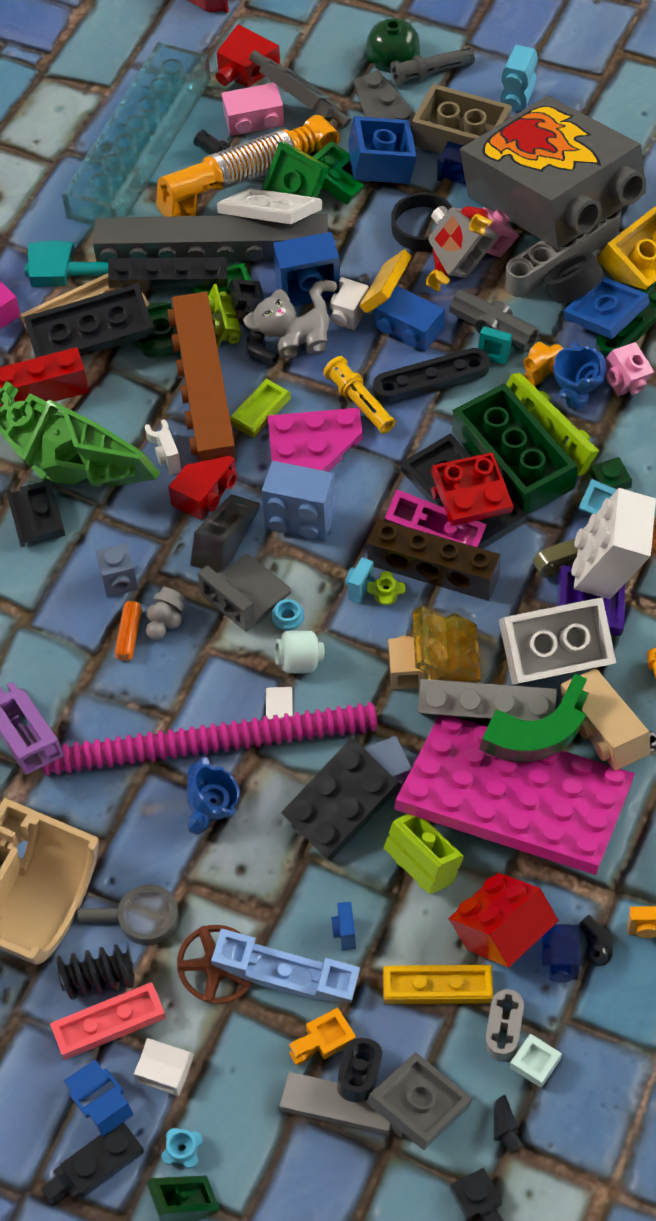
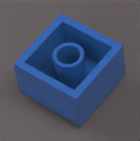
M354 116L348 140L354 180L410 184L417 157L410 121Z
M332 232L273 243L276 284L278 289L287 293L290 303L294 307L313 303L309 291L315 282L330 280L335 281L337 284L335 292L322 291L321 296L324 301L331 300L334 293H339L340 261Z

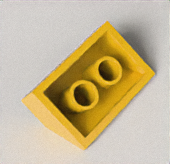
M656 206L607 243L598 256L597 261L615 281L644 290L656 282Z

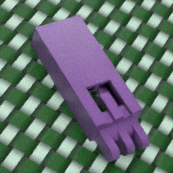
M10 682L7 684L8 693L5 694L0 687V737L24 774L27 775L63 757L64 754L57 737L24 689L19 690L14 682ZM23 713L30 724L23 727L18 714Z

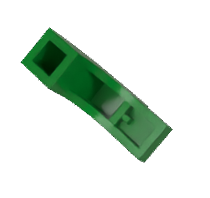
M574 673L559 707L551 715L543 719L534 721L521 720L496 709L482 737L479 750L494 757L514 762L537 761L561 751L578 734L586 717V713L581 710L589 692L584 691L587 678Z

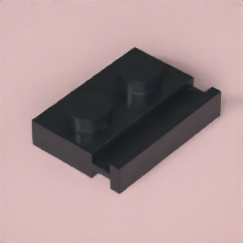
M51 480L20 487L19 491L11 492V490L6 491L21 547H24L25 543L32 541L36 544L66 536Z

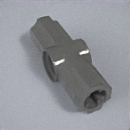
M459 290L454 295L450 304L449 312L474 325L479 334L484 326L513 334L511 345L524 352L530 351L539 335L538 328L513 316L511 309L501 301H493L490 304L465 290Z

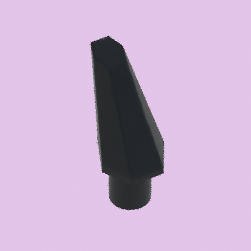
M503 1095L494 1102V1141H503L510 1154L513 1155L524 1146L515 1133L519 1126L506 1095Z

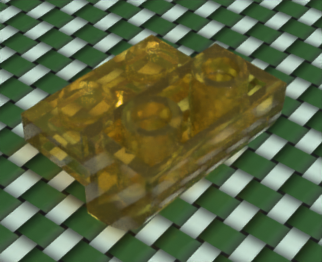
M423 606L412 611L415 668L429 674V680L469 683L481 681L477 624L455 612L444 618Z

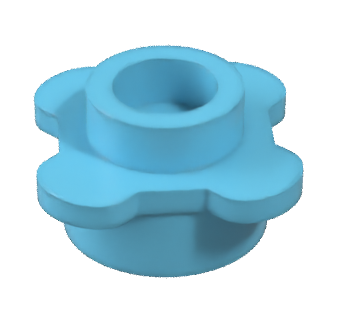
M170 1129L166 1134V1150L161 1154L163 1162L167 1165H172L173 1163L184 1164L188 1169L195 1167L198 1164L197 1150L203 1143L201 1134L195 1131L191 1133L185 1129ZM181 1145L186 1147L184 1151L179 1150Z

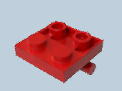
M493 452L432 466L431 474L436 485L431 487L432 497L434 500L441 498L451 526L512 513L514 506Z

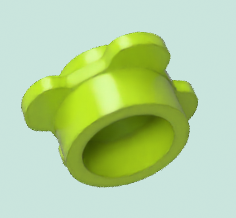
M388 571L382 572L380 578L375 582L367 584V592L373 595L377 603L385 606L395 603L399 595L404 594L406 590L405 584L396 581L393 578V574Z

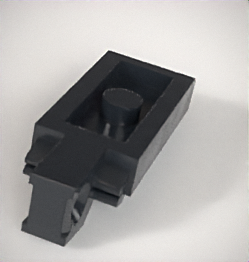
M123 1122L103 1137L100 1134L63 1161L53 1171L55 1177L41 1188L43 1194L52 1206H55L68 1195L73 1200L79 1196L84 1198L144 1153V1149Z

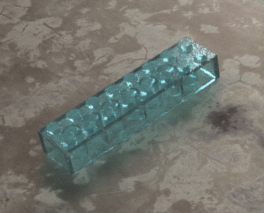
M157 42L62 193L67 219L95 226V218L129 216L211 81L208 55Z

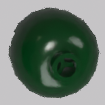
M392 18L378 22L373 26L367 37V60L369 63L371 60L379 71L391 73V62L398 61L400 63L412 60L414 56H420L418 33L405 20Z

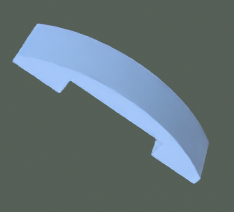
M221 928L211 960V964L244 980L280 992L316 1000L351 1003L360 967L325 958L324 963L255 944L256 938Z

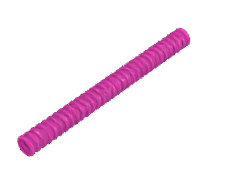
M367 702V706L357 703V707L353 708L350 704L346 705L345 709H341V706H336V710H331L328 707L323 712H320V709H315V713H310L309 710H306L305 714L299 715V712H294V716H289L288 713H284V717L279 718L276 714L273 715L272 719H268L267 716H263V720H257V717H254L250 722H247V719H242V723H236V720H232L231 724L226 725V722H221V726H215V723H211L210 727L205 728L203 724L200 725L199 729L190 726L189 730H184L181 727L177 732H174L173 729H168V733H163L162 730H159L158 734L155 735L152 732H147V736L137 733V737L133 738L131 735H126L125 739L116 736L115 740H110L108 737L103 742H100L99 739H95L94 743H89L86 740L81 745L78 742H74L73 746H68L67 743H64L63 747H61L64 756L43 766L42 772L48 777L52 772H55L56 775H61V771H66L67 774H70L74 769L77 772H82V768H87L88 771H91L96 766L98 769H103V765L113 768L114 764L118 763L121 767L124 766L125 762L134 765L135 761H140L143 764L147 759H150L151 762H156V758H161L164 761L169 756L172 759H177V755H182L183 758H186L187 754L193 753V756H198V752L208 755V751L214 750L216 754L219 753L220 749L229 752V748L234 747L235 751H237L242 746H245L246 749H250V745H256V748H259L264 743H266V746H271V742H277V745H281L282 741L287 740L289 744L292 743L293 739L302 742L303 738H308L309 741L313 740L315 736L323 739L324 735H329V738H332L337 733L340 736H344L345 732H350V735H354L355 731L359 730L362 734L366 732V729L375 732L377 728L376 711L372 702Z

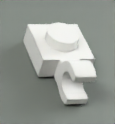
M161 420L162 430L158 432L152 431L149 424L145 425L148 441L159 445L155 447L159 464L166 465L169 475L179 473L181 471L179 452L170 433L167 421Z

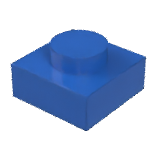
M337 903L338 916L331 917L333 938L341 939L342 951L356 949L352 903Z

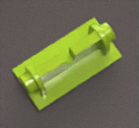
M214 284L208 298L217 348H219L222 341H229L230 344L238 343L242 332L238 319L235 318L236 311L231 295L227 292L219 293L217 284Z

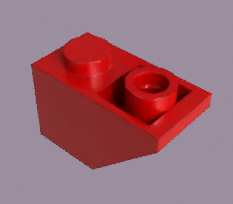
M225 456L185 465L168 486L171 505L203 521L210 511L213 512L217 508L224 492L234 486L237 480L235 458Z

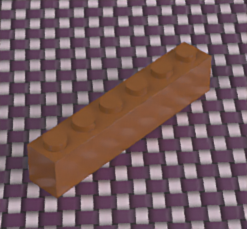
M208 292L172 297L173 309L167 311L170 328L176 327L177 334L172 335L174 353L180 352L181 359L176 360L178 378L185 377L186 385H181L180 389L183 404L189 403L190 411H184L187 430L193 429L194 437L189 438L191 455H198L199 462L225 456L235 458L236 462L235 444Z

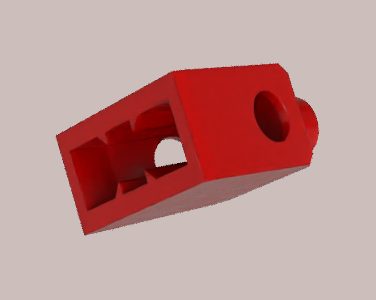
M238 24L217 51L218 72L215 75L217 81L222 86H228L234 80L245 87H251L266 77L259 72L261 67L249 60L251 53L257 50L267 59L270 58L280 65L279 45Z

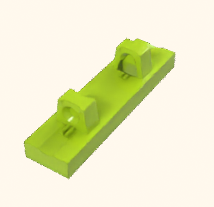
M520 372L511 374L506 385L577 465L576 475H585L599 452L589 441L591 437L584 430H578L549 402L551 397L544 391H538Z

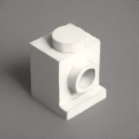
M340 278L339 293H334L330 301V310H332L330 320L333 324L352 330L356 329L365 313L359 305L369 290L368 285L347 278Z

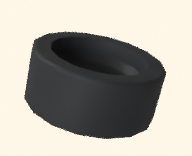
M582 252L563 260L551 269L544 278V284L555 302L566 303L594 289L603 279L604 271L593 253Z

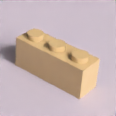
M596 668L581 674L580 676L587 678L584 691L589 692L581 710L586 713V717L579 733L584 739L589 738L593 743L598 757L602 761L606 760L616 771L650 755L649 730ZM572 679L561 684L562 699Z

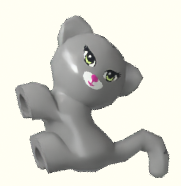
M330 280L315 282L309 291L315 308L301 317H296L295 308L290 303L287 293L278 289L271 297L259 303L254 312L244 317V324L248 329L254 332L259 331L267 337H281L278 343L280 358H293L297 356V347L304 343L308 354L325 352L330 318L327 313L326 302L322 298L321 293L322 291L335 292L337 284L335 281Z

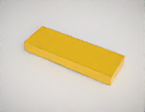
M406 249L382 265L359 305L366 313L383 304L391 296L411 260V255Z
M492 965L383 966L384 1004L491 1003L493 998Z

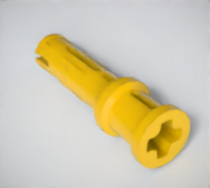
M337 356L329 361L323 370V375L326 379L332 380L338 386V391L342 396L350 397L360 407L362 413L378 428L381 434L392 430L396 420L388 414L377 399L363 386L362 376L354 373L348 367V362L343 356ZM364 401H367L375 409L376 413H374L365 404Z

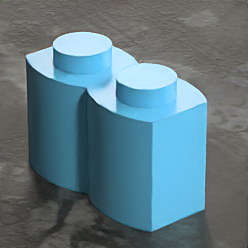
M520 45L513 47L501 75L504 88L500 101L501 103L512 105V111L521 112L526 109L537 82L534 72L538 63L537 52L533 48Z

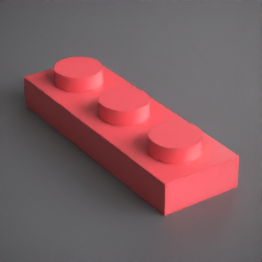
M150 982L50 1023L63 1060H66L164 1020L166 1015L154 985Z

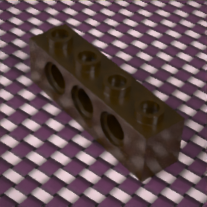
M382 519L377 520L367 542V559L373 561V567L486 601H490L500 576L501 554Z

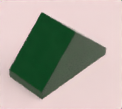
M207 1175L151 1178L147 1181L148 1189L160 1221H198L220 1210Z

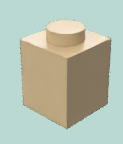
M400 636L388 639L391 690L420 688V679H425L422 637Z

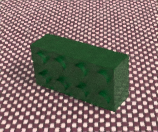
M505 383L453 409L452 433L472 456L493 452L509 496L527 515L575 489L577 465Z

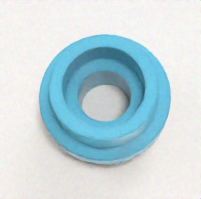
M292 599L281 600L272 611V621L281 630H295L304 621V610L301 605ZM286 615L293 616L291 618H283Z

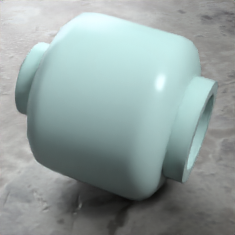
M285 631L281 639H276L274 655L276 665H281L286 673H313L317 668L318 662L324 661V643L318 642V638L313 631Z

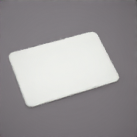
M292 687L266 688V716L268 719H272L273 715L276 714L278 718L284 717V713L293 716Z

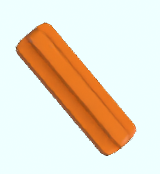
M127 601L123 607L115 647V657L120 661H130L133 658L142 613L141 604L137 601Z

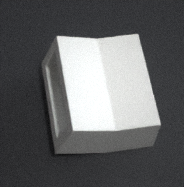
M147 1038L141 1058L134 1072L136 1083L179 1097L195 1053Z

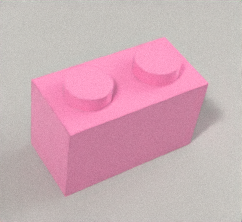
M275 83L221 93L223 113L230 136L284 126L283 103Z

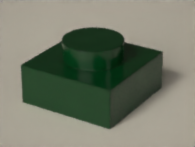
M620 457L590 466V475L593 480L616 490L618 488H631L632 479Z

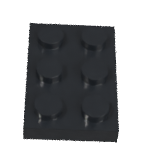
M351 737L281 813L327 860L331 861L402 785Z

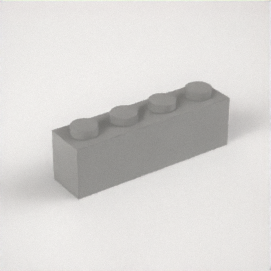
M420 679L418 713L492 718L495 710L498 709L521 720H540L555 711L557 689Z

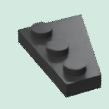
M379 70L354 80L356 95L364 117L409 120L412 131V120L416 113Z

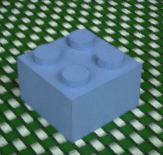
M272 461L262 488L265 528L278 533L287 532L301 535L307 539L326 541L336 512L334 473Z

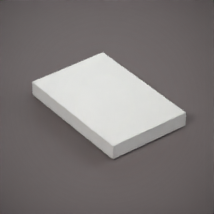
M249 188L219 201L217 209L218 213L293 224L322 210V200L308 196Z

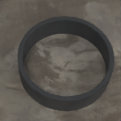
M420 192L405 196L395 204L391 213L393 237L400 245L407 249L419 252L432 251L433 247L429 242V237L411 236L403 232L397 226L396 221L402 213L412 208L430 207L436 209L440 206H445L449 210L452 208V205L445 198L433 193Z

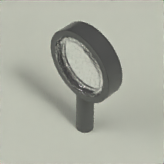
M150 884L141 885L130 890L122 898L118 908L78 909V923L119 922L123 934L132 942L140 945H155L165 941L173 934L179 921L178 907L173 895L161 886Z

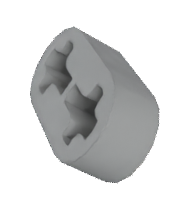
M511 989L498 991L491 1001L485 1045L488 1054L498 1061L511 1059L516 1054L519 1046L524 1001L519 993ZM505 1001L512 1002L513 1009L510 1011L509 1020L502 1019V1007ZM500 1029L507 1030L506 1040L508 1043H506L505 1049L497 1048L498 1044L496 1041L499 1039Z

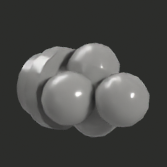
M162 587L160 593L155 594L153 601L156 604L151 605L147 609V617L150 623L147 625L146 633L150 639L160 640L164 637L166 628L176 629L179 627L182 620L180 614L185 607L183 604L185 597L181 593L167 587Z

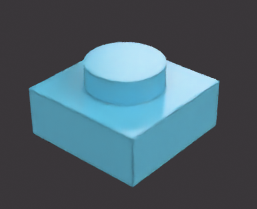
M591 479L578 510L589 515L596 514L601 509L606 498L609 499L616 489Z
M361 557L356 568H350L345 580V585L348 586L349 600L361 604L367 593V584L374 580L373 561Z

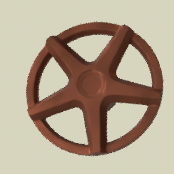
M224 925L201 926L184 940L177 956V971L183 986L194 997L214 1004L228 1003L240 998L253 984L211 964L216 943L210 932H220L222 928L240 933L236 929ZM200 936L205 956L183 960L188 946ZM184 971L204 972L207 976L205 994H201L190 985ZM225 977L243 985L240 990L232 995L215 997L220 980Z

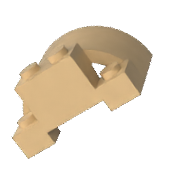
M4 798L0 804V950L37 965L43 963L52 955L69 930L88 889L96 864L99 841L96 836L7 798ZM22 841H28L24 857L21 859L16 847Z

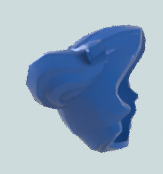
M573 343L571 348H565L558 352L554 359L553 370L556 381L562 387L559 392L560 398H565L568 408L577 410L586 405L589 393L603 382L607 369L606 360L598 350L587 346L580 348L578 343Z
M202 757L199 762L190 766L187 774V803L193 812L189 816L188 829L190 833L196 835L203 833L208 828L210 821L234 816L236 813L235 806L240 796V789L231 773L225 771L223 767L211 766L209 759Z

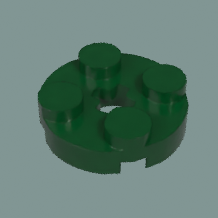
M152 303L146 307L155 335L136 340L134 343L149 358L173 354L172 335L177 334L176 327L170 328L167 310L173 309L171 303ZM163 326V328L167 330L163 332H157V327Z

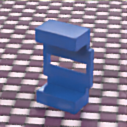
M93 1060L64 1080L70 1092V1097L86 1118L91 1117L102 1137L134 1115L129 1103L122 1095L124 1091L107 1068L103 1070L96 1060ZM108 1082H112L113 1088L85 1107L82 1106L80 1103L82 1100Z

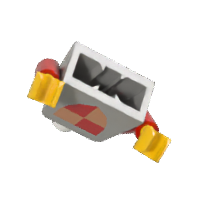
M440 206L433 211L431 218L437 226L429 235V242L433 247L435 269L427 277V286L439 292L442 283H449L448 275L467 278L497 240L499 235L488 226L492 224V220L489 219L488 212L485 209L466 206L463 209L452 207L447 210L445 206Z

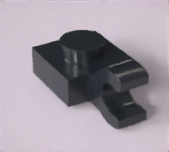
M231 280L228 288L235 309H243L244 319L249 313L254 312L257 305L265 299L259 281Z
M484 1167L450 1184V1191L467 1221H473L477 1218L480 1221H503L496 1210L502 1206V1199Z

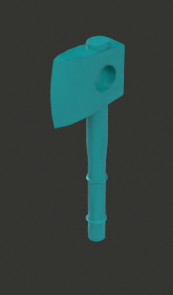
M59 240L37 241L28 243V263H25L24 272L25 277L30 279L31 287L66 286L68 276H100L107 274L108 262H72L74 242Z

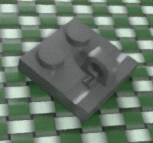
M415 1052L369 1094L366 1103L391 1123L390 1129L400 1138L406 1135L422 1150H425L470 1107L473 1098Z

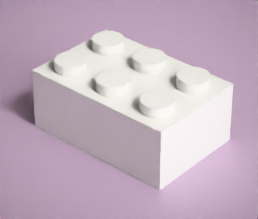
M618 488L609 499L606 498L601 509L596 514L591 515L588 524L583 529H579L575 538V547L578 548L577 557L572 566V575L575 576V590L611 599L651 557L656 498Z
M603 597L499 619L512 685L616 663Z

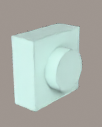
M530 1034L510 1062V1069L542 1088L560 1061L562 1053Z

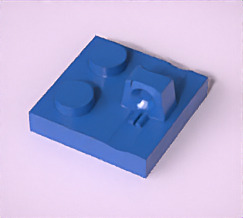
M603 277L594 289L574 300L564 310L565 320L613 339L650 304L649 296L644 292Z

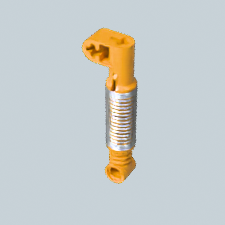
M318 114L310 117L303 126L293 130H278L260 138L257 137L252 141L208 155L203 158L201 163L167 174L158 179L157 209L164 217L195 216L197 195L210 190L222 191L231 186L268 174L279 142H286L306 154H311L312 152H319L330 141L338 145L340 134L322 115Z

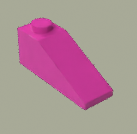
M396 489L384 518L385 521L474 547H478L487 525L479 521L451 526L444 507Z

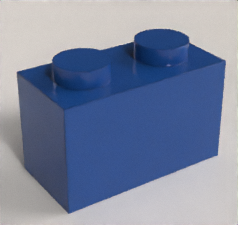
M396 285L389 299L374 309L375 327L381 332L390 334L404 341L407 345L425 352L444 329L445 309Z

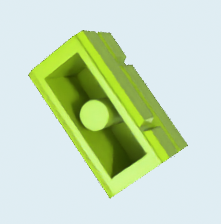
M407 814L393 821L389 831L390 836L386 839L384 849L393 857L395 862L428 894H433L453 884L458 873L457 869L460 868L464 856L425 819Z

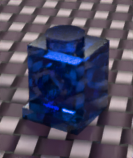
M451 141L447 142L437 159L438 181L442 182L446 178L454 182L466 184L460 148L464 145Z
M555 924L541 937L542 966H549V979L553 982L566 983L571 980H578L580 969L579 925Z

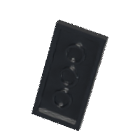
M138 283L23 317L35 358L75 347L78 348L80 357L155 335Z
M450 433L400 463V470L429 502L444 507L441 498L434 500L432 497L431 487L436 486L431 474L432 466L473 456ZM512 498L511 501L514 506L512 513L477 520L487 524L478 548L484 549L527 522V514Z

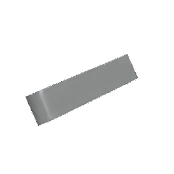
M621 209L598 223L592 231L581 234L559 249L541 240L511 259L506 266L505 290L507 293L514 297H523L544 284V278L548 272L563 260L582 252L592 253L614 239L619 232Z

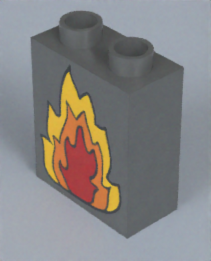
M548 95L460 148L468 197L493 211L497 209L503 211L510 218L511 222L557 249L581 234L592 231L598 223L623 207L634 204L646 193V178L644 176L641 144Z

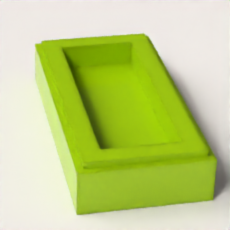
M265 379L230 416L231 425L255 438L268 424V415H276L291 399V392Z

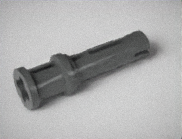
M466 47L426 58L417 55L412 60L400 63L393 61L391 62L392 78L396 86L403 85L404 81L413 79L418 81L424 80L427 75L474 64L475 55L471 47Z

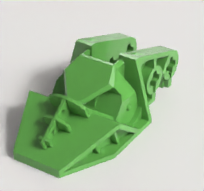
M7 381L0 388V404L4 403L0 408V433L19 457L35 471L42 481L51 480V484L55 482L56 484L75 485L88 478L90 484L94 487H101L103 483L113 487L156 480L160 475L159 470L142 451L98 423L50 399L46 402L32 394H29L25 401L16 402L14 397L19 390Z

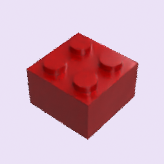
M501 873L488 878L484 882L483 887L471 898L463 901L459 905L458 910L448 918L468 951L508 968L559 921L541 888Z

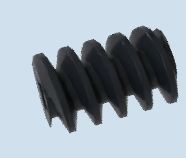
M127 943L126 953H122L118 944H114L111 956H108L103 947H99L98 958L96 959L93 958L89 950H85L82 962L79 961L75 952L71 953L70 962L67 965L60 955L57 956L61 988L63 992L66 991L71 1000L77 998L79 988L85 997H90L93 985L100 994L105 993L107 982H109L114 991H119L121 979H123L128 988H133L135 971L129 943Z

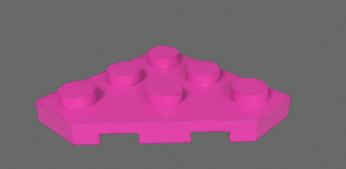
M360 407L268 415L272 461L330 472L343 459V454L351 446L355 447L363 439Z

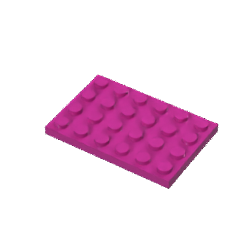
M439 715L396 798L394 810L597 875L633 784L635 773L623 769L614 771L610 765L563 750L537 761L514 762L503 760L479 750L487 726L451 715Z

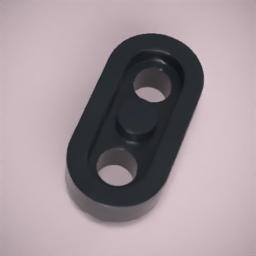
M357 1038L347 1044L337 1079V1091L343 1099L350 1102H363L368 1099L369 1094L375 1089L382 1061V1048L377 1042L368 1038Z

